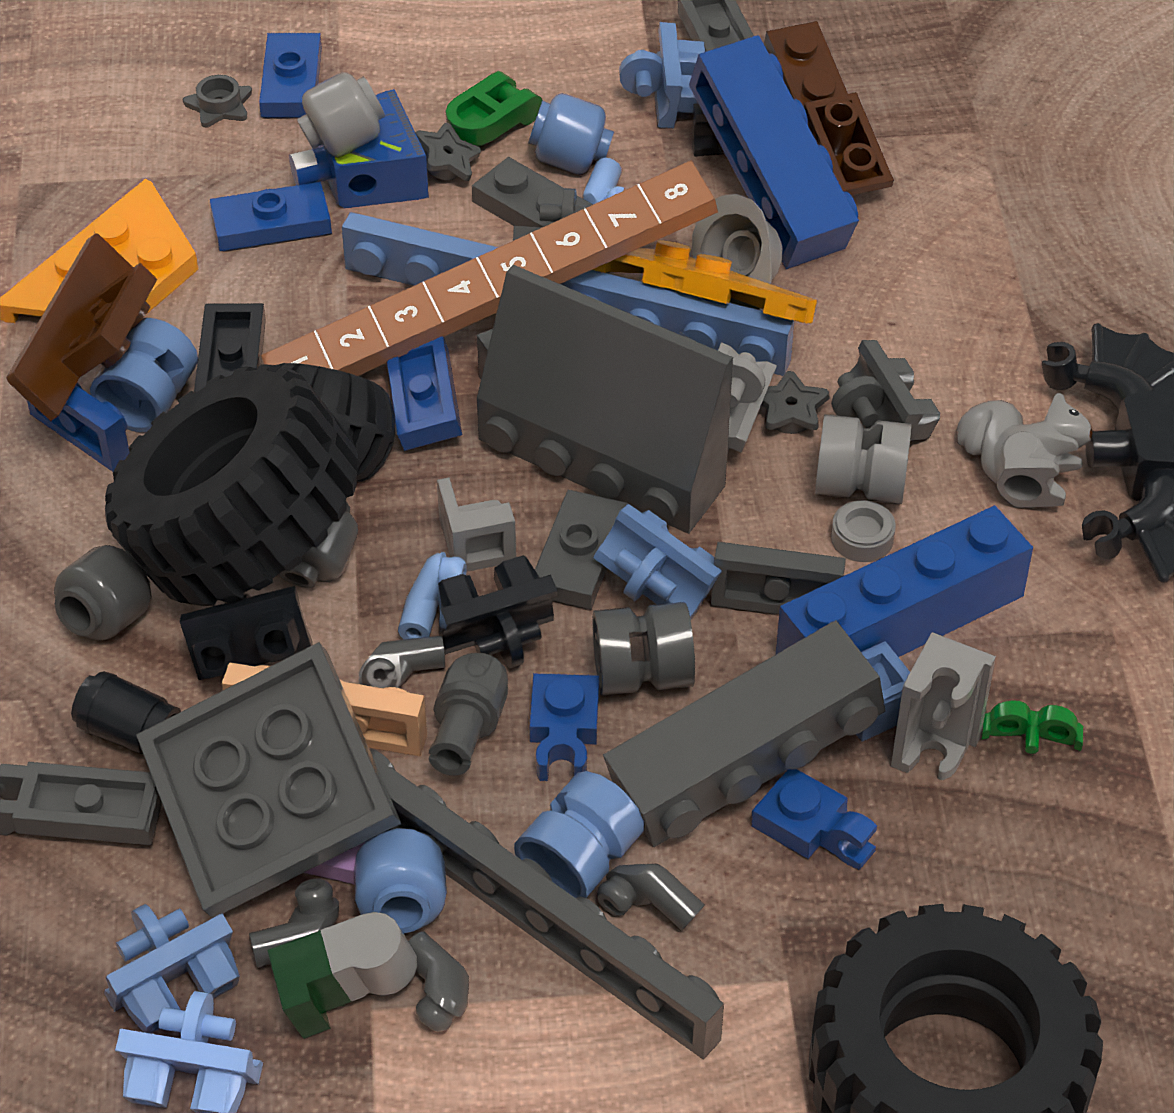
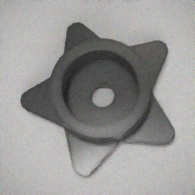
M212 75L202 79L197 84L196 94L185 96L182 100L185 107L200 113L202 127L208 128L223 119L245 121L247 119V111L243 103L252 95V87L239 86L234 78L227 75Z
M444 123L437 133L421 130L415 132L426 154L427 171L431 175L442 180H454L458 177L465 181L470 180L472 175L470 162L478 158L481 153V149L478 146L461 140L449 123Z
M787 371L778 385L768 386L761 405L767 409L766 428L769 430L775 429L787 434L800 433L807 429L817 430L819 422L816 409L830 399L829 391L825 388L805 386L795 372Z

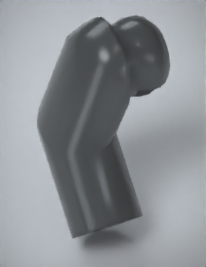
M442 635L382 642L362 665L358 679L360 685L378 688H400L413 671L445 668Z
M659 864L619 865L607 873V881L602 883L597 891L599 903L607 912L613 915H624L632 905L653 904L680 930H683L705 906L697 896Z
M310 879L297 887L295 896L298 906L294 909L288 923L249 933L257 968L271 964L268 949L334 925L339 916V901L333 897V888L327 881L323 879Z
M421 931L408 941L417 955L416 972L425 979L424 991L426 996L417 1003L416 1016L430 1029L441 1032L449 1029L455 1016L462 1017L468 1005L469 976L464 966L427 933Z

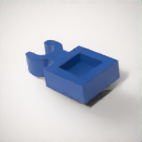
M533 673L530 742L540 743L536 750V772L540 781H548L549 766L557 760L571 762L574 765V776L578 772L587 771V750L584 744L597 745L599 676Z

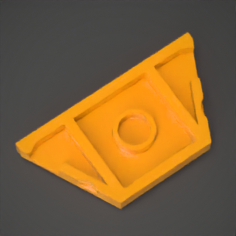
M144 179L0 297V320L7 323H16L19 314L42 316L84 243L96 233L107 241L133 267L141 263L157 278L146 300L150 305L148 313L198 270L196 252L153 183Z

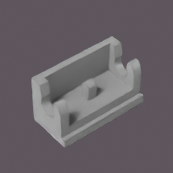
M931 633L903 685L891 767L909 773L919 762L922 751L936 749L945 756V759L940 761L938 779L945 780L956 772L969 745L976 747L981 738L996 656L936 633Z

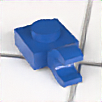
M788 769L752 810L753 828L807 859L812 856L819 846H822L847 865L861 869L876 851V846L868 842V840L876 832L877 825L863 814L853 811L847 812V797L797 769Z

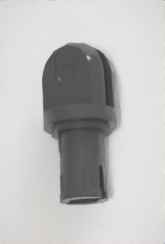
M485 653L466 654L457 658L445 674L433 709L440 728L428 753L430 754L428 758L430 764L443 774L458 776L469 770L472 762L470 760L478 739L489 736L497 727L508 695V674L506 668L497 658Z

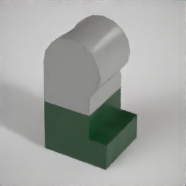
M378 912L356 916L267 950L282 1009L303 1039L331 1029L327 1011L365 997L369 993L383 996L396 993L408 985L417 969V955L397 922L387 914Z

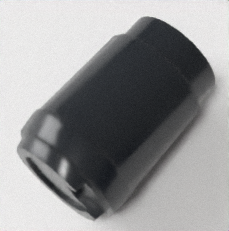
M103 671L95 676L89 675L83 681L76 693L71 716L72 720L76 722V726L87 734L143 754L136 734L180 713L181 710L179 707L169 704L164 697L126 681L113 673Z

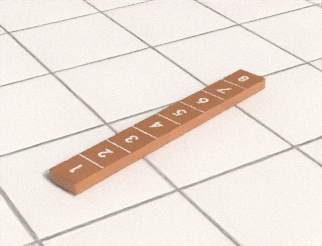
M690 160L261 355L264 364L267 365L300 363L326 367L359 376L387 363L388 360L394 357H401L414 348L441 336L445 337L497 313L506 272L512 265L561 284L718 213L715 198L694 163Z

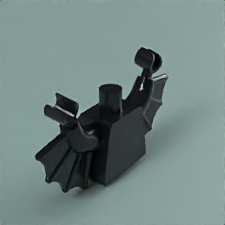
M1096 323L1091 329L1092 362L1090 366L1077 364L1076 351L1072 345L1065 342H1054L1049 344L1046 349L1048 361L1041 362L1043 376L1048 386L1054 390L1071 388L1077 382L1084 383V389L1106 397L1116 406L1119 413L1115 430L1093 431L1092 439L1085 445L1086 460L1090 468L1121 467L1129 497L1139 502L1120 513L1119 520L1113 513L1105 510L1090 513L1082 522L1083 539L1088 541L1098 535H1106L1095 542L1096 555L1103 559H1112L1119 554L1123 538L1127 537L1130 540L1138 539L1157 579L1162 583H1166L1174 575V353L1157 346L1147 333H1117L1103 327L1100 323Z

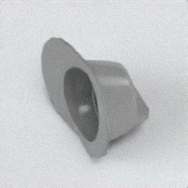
M739 194L718 197L715 199L718 213L696 222L692 234L693 258H697V254L725 258L732 261L731 271L771 284V281L779 272L783 259L782 243L777 231L766 221L763 211L752 199ZM730 298V303L758 310L762 309L757 306L739 301L737 299Z

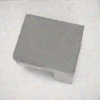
M450 478L438 479L439 520L450 557L462 558L466 562L467 571L498 566L503 561L516 558L515 519L510 503L501 504L498 500H489L458 506Z

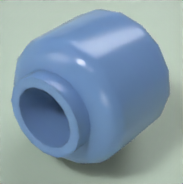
M560 93L552 99L551 103L541 102L528 143L536 146L535 153L540 162L581 175L590 168L593 160L598 161L601 158H606L614 131L604 128L606 114L601 106Z
M395 828L387 830L366 841L357 852L354 866L355 901L360 915L371 912L387 914L397 922L403 934L419 930L433 922L443 910L447 894L445 861L440 847L428 835L413 829Z

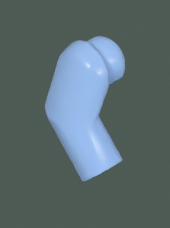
M611 158L599 159L585 187L583 199L591 204H596L622 192L624 187L616 186L622 173L620 164Z
M445 552L436 553L427 558L405 601L398 626V633L403 639L430 637L439 605L438 583L441 580L460 574L466 575L467 565L462 558L456 556L446 557Z

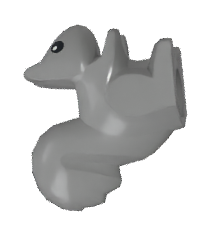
M1057 393L1054 396L1044 421L1023 424V416L1013 404L1003 400H993L970 408L961 417L956 430L958 432V444L964 446L968 454H981L984 472L997 484V489L1001 496L1015 508L1063 506L1066 493L1060 485L1054 482V477L1059 473L1079 470L1082 467V459L1069 454V452L1086 445L1093 435L1092 426L1079 411L1067 404L1064 395L1061 393Z

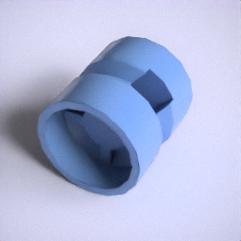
M143 318L129 331L126 336L131 341L128 350L109 368L102 366L90 387L91 396L100 402L107 401L117 407L127 422V430L135 432H147L152 427L151 422L163 411L165 413L169 411L174 403L176 394L181 392L198 362L197 350L191 340L173 325L154 318Z
M589 771L578 772L550 803V811L542 812L514 843L515 855L521 860L527 858L538 863L549 874L553 883L573 897L587 898L609 872L610 859L621 858L644 832V820L638 807L629 795L615 783L596 773Z

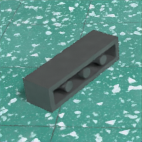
M837 620L613 748L603 754L612 782L629 795L638 807L644 820V833L653 847H656L669 838H680L689 834L701 823L703 818L727 804H736L747 800L758 791L761 784L785 770L798 769L805 766L816 757L821 749L843 736L856 735L870 727L879 715L886 712L880 676Z

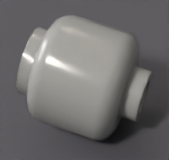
M341 72L312 87L303 94L302 105L306 114L298 118L297 122L312 149L323 145L329 154L339 158L377 138L380 133L379 120L385 117V113L364 76L356 80L351 74Z

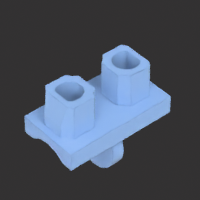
M194 991L190 996L185 1011L163 1007L161 1011L159 1029L181 1032V1039L120 1029L115 1048L116 1052L127 1059L123 1085V1097L135 1104L167 1108L175 1071L198 1074L190 1107L195 1113H237L245 1092L246 1083L259 1085L263 1062L253 1059L250 1050L208 1043L209 1037L231 1041L235 1033L236 1020L214 1016L212 994Z

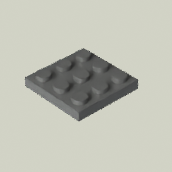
M320 642L136 734L202 909L212 918L401 824L331 658Z

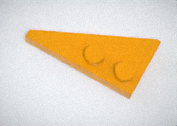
M657 240L655 249L638 248L592 269L603 273L643 274L642 283L676 290L681 293L725 304L730 303V298H734L762 308L764 314L812 324L817 300L731 271L732 261L706 254H697V258L690 257L691 247L671 241Z

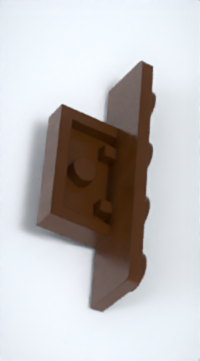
M99 234L92 235L84 243L6 377L8 383L50 421L58 417L80 377L99 364L109 368L128 350L131 341L126 336L148 313L150 305L146 300L157 278L141 263L133 267Z

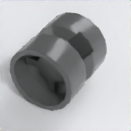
M685 602L648 605L643 616H636L629 607L593 611L594 657L596 673L599 676V690L602 696L638 692L645 681H650L657 690L694 686V641L689 610ZM642 636L645 661L632 662L629 638Z

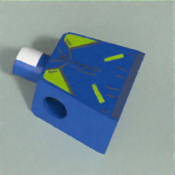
M395 89L376 95L385 113V117L379 120L380 133L374 140L339 158L329 154L323 145L315 149L290 154L289 162L295 184L302 185L327 181L337 205L342 208L429 198L426 154Z

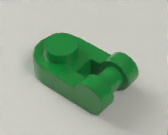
M497 71L455 97L447 105L445 111L446 123L452 125L461 140L479 147L493 141L519 123L523 125L533 123L536 120L543 100L529 89L519 90L516 88V81L502 71Z

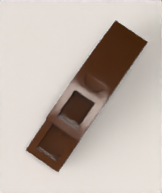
M814 21L766 31L764 45L768 53L774 54L779 60L783 72V81L793 99H798L802 103L807 114L808 127L817 144L824 146L832 160L833 173L843 192L846 191L852 196L892 187L894 179L857 92L847 93L818 22Z

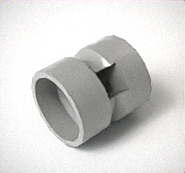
M825 414L815 494L850 498L856 490H863L868 501L902 504L911 424L877 420L868 429L863 428L859 418Z

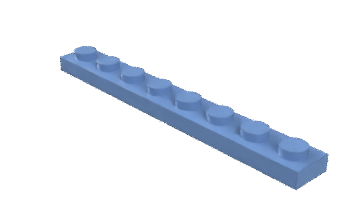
M353 212L349 213L342 225L345 269L413 286L498 248ZM590 270L561 283L563 286L677 334L682 332L696 342L717 351L722 342L731 346L738 354L743 352L750 353L755 357L756 362L768 361L777 365L774 374L784 376L790 364L794 320L764 314L762 310L733 303L725 304L595 270Z

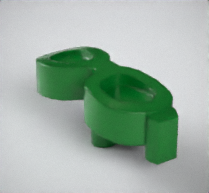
M1011 700L997 704L991 712L985 714L982 739H988L990 735L1016 736L1026 734L1025 751L1029 754H1036L1039 751V736L1057 743L1074 745V749L1081 751L1084 726L1078 723L1075 714L1065 707L1047 705L1039 711H1032L1026 703Z

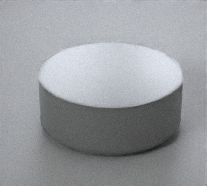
M865 500L849 502L840 507L834 515L831 533L832 544L842 556L857 562L879 560L886 556L893 547L896 528L895 519L888 509L878 503Z

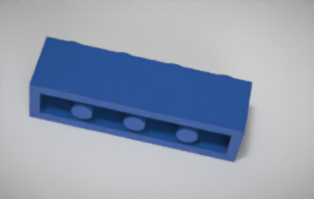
M759 35L700 53L689 86L746 195L763 211L766 221L777 231L782 243V263L785 269L846 249L859 222L856 203L848 192H843L833 173L831 157L824 146L817 144L808 127L807 114L802 103L798 99H793L783 81V72L777 57L772 53H768Z
M994 505L781 605L776 654L837 620L860 652L886 641L895 654L900 657L925 645L932 632L943 636L1023 597L1033 546Z

